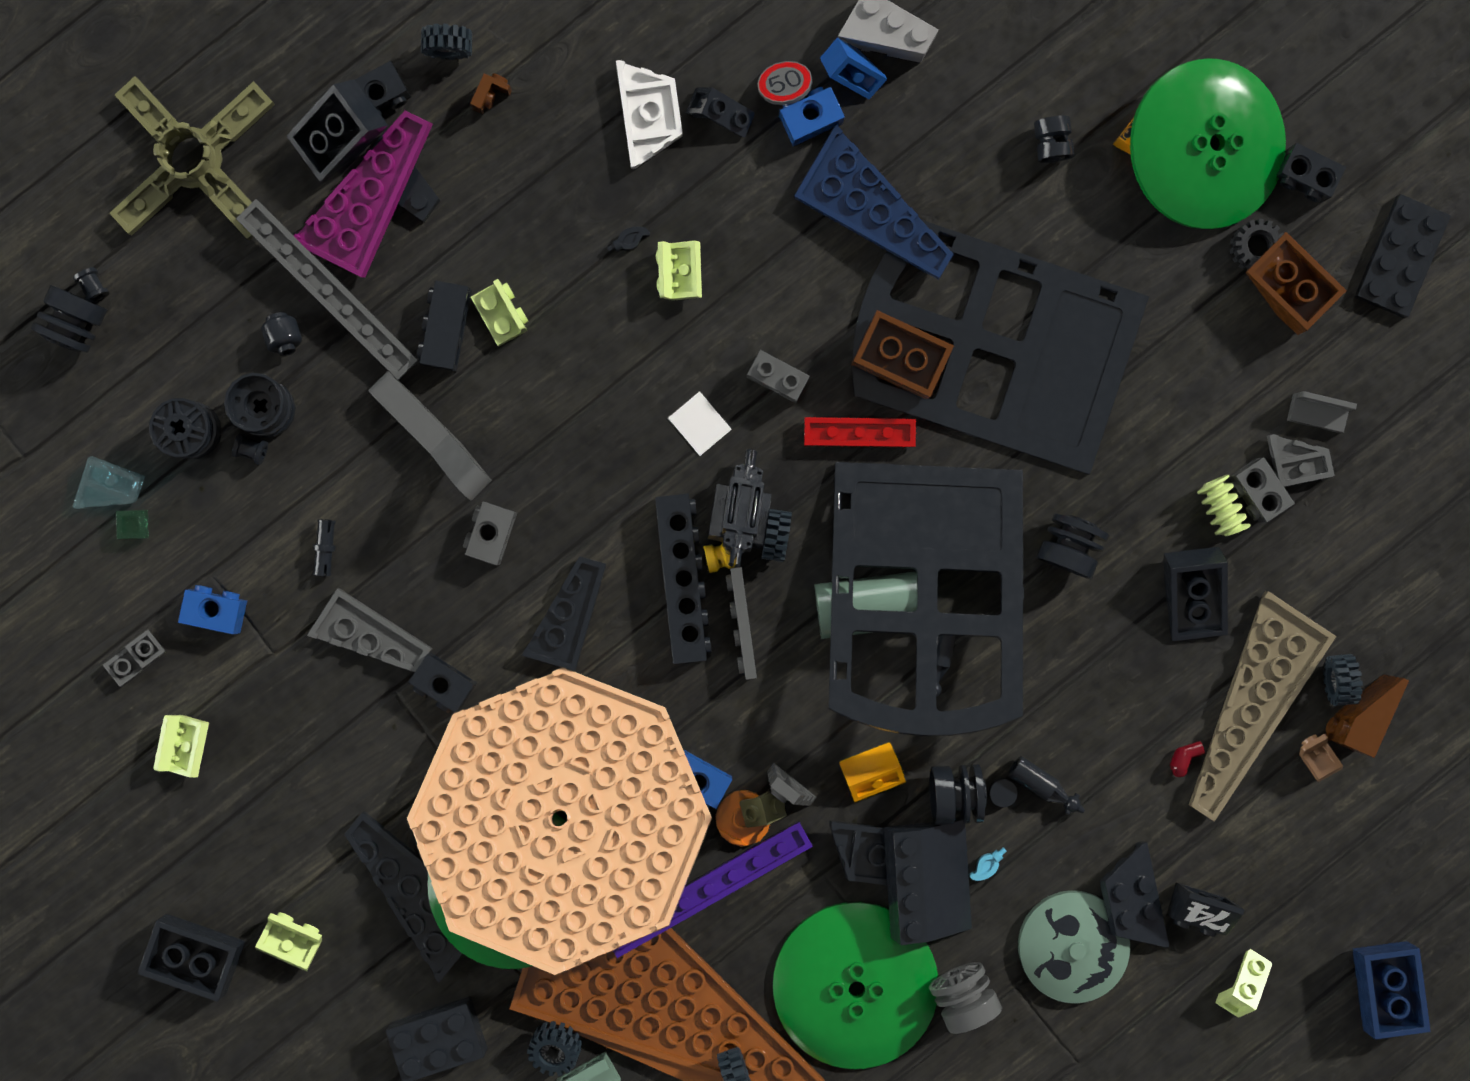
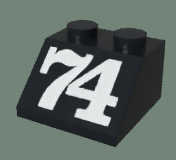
M1176 882L1167 914L1174 919L1173 923L1187 929H1190L1191 925L1200 927L1201 933L1216 937L1217 933L1227 936L1243 916L1245 909L1229 898Z

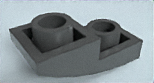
M147 630L126 645L124 650L103 664V666L122 688L166 651L150 631Z

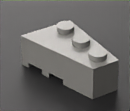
M858 0L838 37L852 46L862 49L861 51H874L887 54L890 57L921 63L932 45L938 29L888 0Z

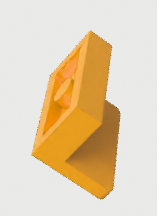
M891 743L880 745L839 762L854 802L906 782Z

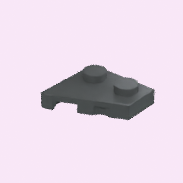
M1275 434L1267 436L1273 470L1284 487L1335 476L1329 449L1282 438Z

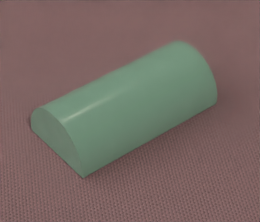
M917 572L853 579V607L858 610L916 611ZM849 580L839 581V594L848 593ZM832 582L814 584L821 639L830 638ZM854 632L852 635L865 634V633H873V632Z

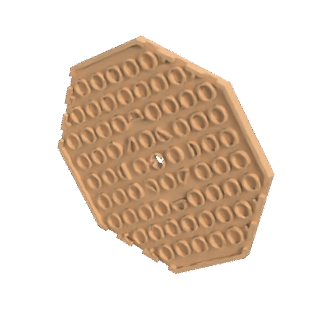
M562 667L542 678H536L517 686L516 689L507 693L496 695L480 702L474 707L454 713L407 820L418 844L417 847L432 881L431 884L442 907L449 931L551 974L558 975L670 925L712 817L666 708ZM557 811H564L567 814V822L562 826H555L552 823V816Z

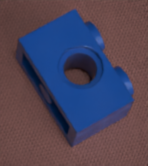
M823 87L816 88L808 93L807 98L792 104L783 105V109L780 110L779 114L793 146L834 128L836 124L838 126L843 124L845 119L831 87L825 90ZM806 109H814L818 113V117L814 120H808L804 117L803 112Z
M195 585V589H186L184 592L178 623L229 634H238L241 632L247 600L239 599L240 594L223 591L222 595L212 593V588ZM212 601L216 602L219 607V612L216 616H212L208 611V606Z
M683 750L694 776L702 775L707 781L706 785L700 788V791L708 809L710 806L716 809L732 781V776Z

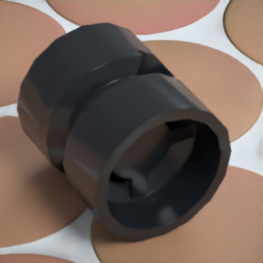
M1051 116L1034 122L1035 138L1040 140V143L1037 145L1038 162H1060L1075 156L1073 140L1068 138L1072 133L1069 116Z

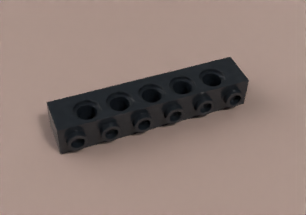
M689 493L655 497L673 664L707 661L706 654H712L710 637H704L703 626H709L707 609L701 610L700 599L706 598L704 582H698L697 571H703L701 554H695L694 544L700 543L698 526L692 527L691 516L697 515L695 499H689ZM675 515H682L686 520V526L681 531H675L670 526V520ZM683 542L689 547V554L686 558L679 559L673 554V547L677 543ZM686 570L691 573L692 582L688 586H681L677 583L676 575L679 571ZM684 598H690L695 603L694 611L689 614H685L679 609V602ZM686 626H693L697 629L698 637L695 640L687 641L683 638L682 630Z

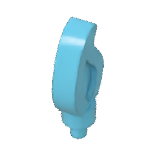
M1003 847L999 851L995 850L992 854L987 853L980 856L977 861L976 870L969 874L970 878L975 881H981L994 875L999 867V862L1003 859L1002 855L1007 852L1006 849Z

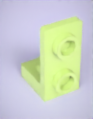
M1251 949L1246 951L1234 986L1219 993L1216 1004L1238 1018L1255 1011L1272 963Z

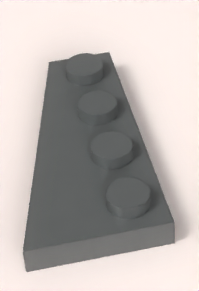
M340 588L335 591L307 635L416 672L425 656L433 649Z

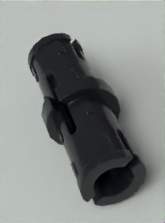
M317 519L316 543L313 544V550H315L313 575L331 576L332 552L336 550V546L333 545L336 521Z

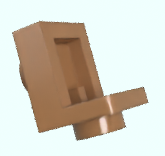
M1326 734L1319 737L1312 735L1302 742L1303 746L1299 753L1317 782L1343 768L1342 763L1328 745Z

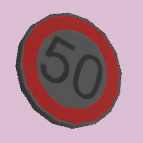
M784 61L766 68L760 75L757 84L759 94L765 101L775 105H787L803 99L810 92L813 81L811 72L805 65L793 61Z

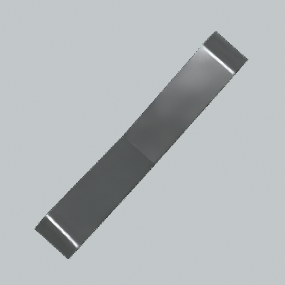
M389 371L368 390L432 455L453 484L469 500L472 501L492 481L463 444Z

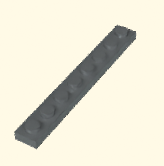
M257 199L236 218L397 380H400L419 361Z

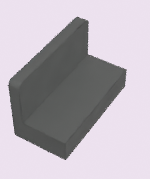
M1302 391L1293 394L1287 421L1344 433L1349 411L1356 410L1357 404Z

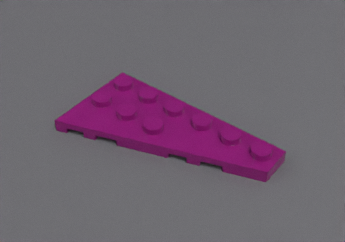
M404 111L382 135V140L373 150H369L363 157L364 160L356 169L351 170L327 197L325 204L315 215H311L305 222L306 225L298 234H295L294 237L308 251L365 278L433 124L408 111Z

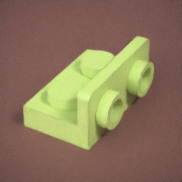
M499 279L493 281V285L471 296V299L499 347L528 331L524 324L529 321L521 307L515 309L511 301L515 296L508 283L502 285Z

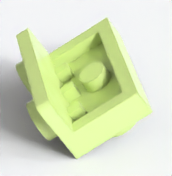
M658 242V250L656 252V261L659 266L657 290L660 298L668 300L702 298L700 242Z
M165 715L161 726L154 770L170 771L190 778L198 777L209 722L184 715Z
M279 912L278 915L270 913L268 923L255 949L307 971L322 942V935L318 934L319 930L309 924H304L303 927L293 923L294 919L284 913Z

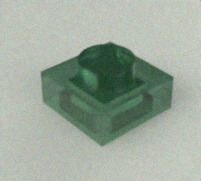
M147 510L116 511L117 539L148 538Z

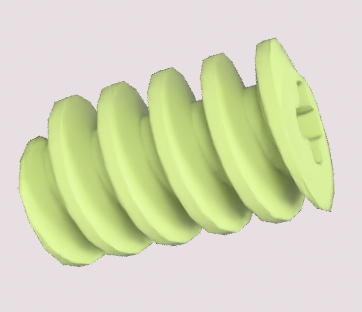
M1229 475L1214 479L1204 484L1197 491L1198 495L1207 494V497L1201 502L1202 505H1212L1206 514L1216 515V518L1210 524L1221 526L1215 532V535L1229 536L1251 526L1250 524H1241L1247 518L1245 513L1237 514L1243 507L1242 504L1232 503L1238 497L1237 493H1228L1234 487L1233 483H1223Z

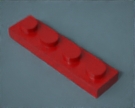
M805 417L804 446L916 447V419Z

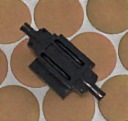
M751 449L745 452L744 464L735 466L729 486L716 485L707 538L723 542L722 547L730 555L728 565L733 567L735 561V568L740 567L741 555L744 552H750L752 547L763 548L771 494L763 493V470L755 466L757 451L753 450L751 455Z

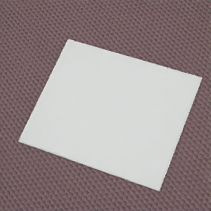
M698 392L668 418L700 456L732 430L701 392Z

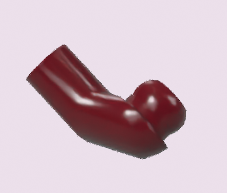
M1201 741L1179 747L1175 750L1170 762V768L1174 776L1184 777L1188 772L1187 769L1191 758L1205 754Z

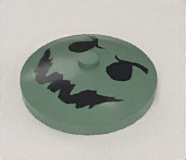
M1063 891L1044 898L1030 910L1020 929L1018 954L1025 974L1043 994L1065 1003H1084L1105 995L1122 978L1129 961L1130 940L1111 935L1103 899L1083 891Z

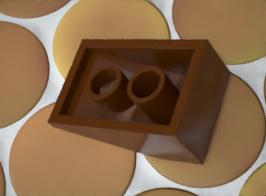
M1287 232L1246 271V274L1277 316L1297 335L1307 331L1347 291Z
M1385 674L1380 676L1363 690L1362 695H1360L1361 701L1358 704L1345 705L1328 721L1326 726L1328 740L1352 751L1375 758L1409 680Z

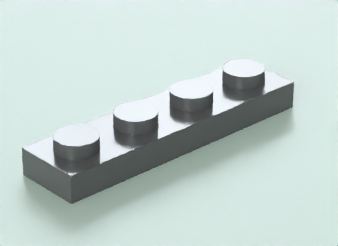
M742 567L730 568L731 574L726 575L728 591L734 592L735 602L729 603L731 618H737L739 628L733 630L735 646H741L742 657H737L739 674L745 673L746 680L757 678Z

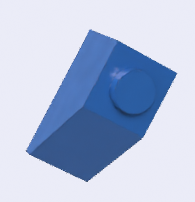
M839 37L835 39L820 57L830 78L867 99H870L887 80L886 76L861 51Z

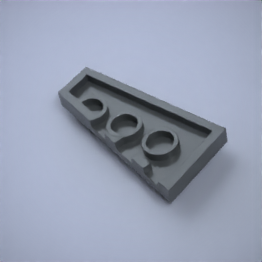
M775 763L767 771L770 789L772 790L771 793L781 802L785 803L788 800L794 805L810 806L817 798Z

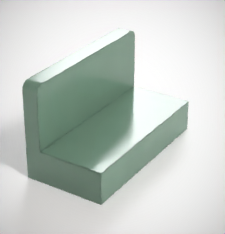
M605 1051L571 1070L568 1074L557 1078V1081H621V1078Z

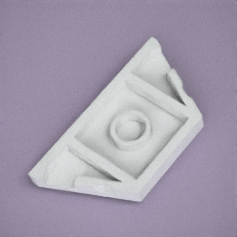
M618 60L616 65L631 169H636L683 136L674 78L663 74L657 75L651 70L642 67L640 69Z

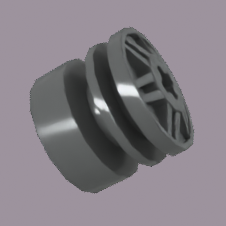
M980 962L968 963L953 968L940 975L929 986L932 995L936 996V1004L940 1007H945L941 1015L950 1033L959 1034L976 1029L996 1018L1002 1011V1006L993 989H985L989 985L990 980L988 976L984 975L985 969Z

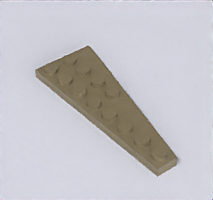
M1265 591L1261 597L1189 802L1191 807L1214 822L1336 638L1334 634L1269 591Z

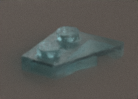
M88 457L73 508L80 509L84 507L134 503L137 501L145 476L96 457Z

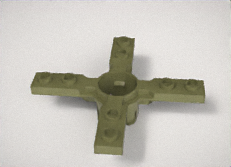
M134 76L115 96L158 142L154 144L153 152L155 156L160 157L157 160L161 166L110 212L111 216L128 234L133 235L173 198V194L181 186L190 189L200 187L248 240H251L254 236L236 218L252 202L220 169L222 163L221 150L229 142H235L275 105L273 101L253 81L202 129L190 127L188 123H178L146 86ZM197 138L200 144L204 143L206 145L203 146V158L206 160H201L196 168L189 171V174L187 172H176L172 163L175 148L186 139Z

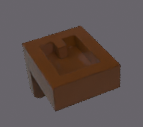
M484 73L470 103L472 109L481 114H484L486 108L490 109L496 98L494 90L510 96L512 90L510 85L507 84L508 80L495 73L492 76Z

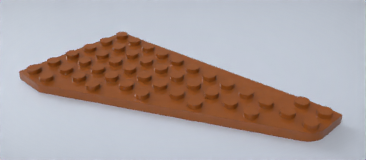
M672 928L619 958L611 951L558 975L551 974L535 966L523 968L510 1006V1010L550 1023L551 1021H556L557 1026L561 1022L565 1023L564 1028L568 1029L571 1026L573 1033L577 1032L582 1037L682 1081H724L718 1064L717 1054L739 1047L742 1052L751 1081H825Z

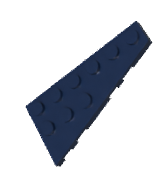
M836 124L794 198L939 280L953 253L926 226L912 207L910 208L894 187L862 155L857 146L843 134V131Z

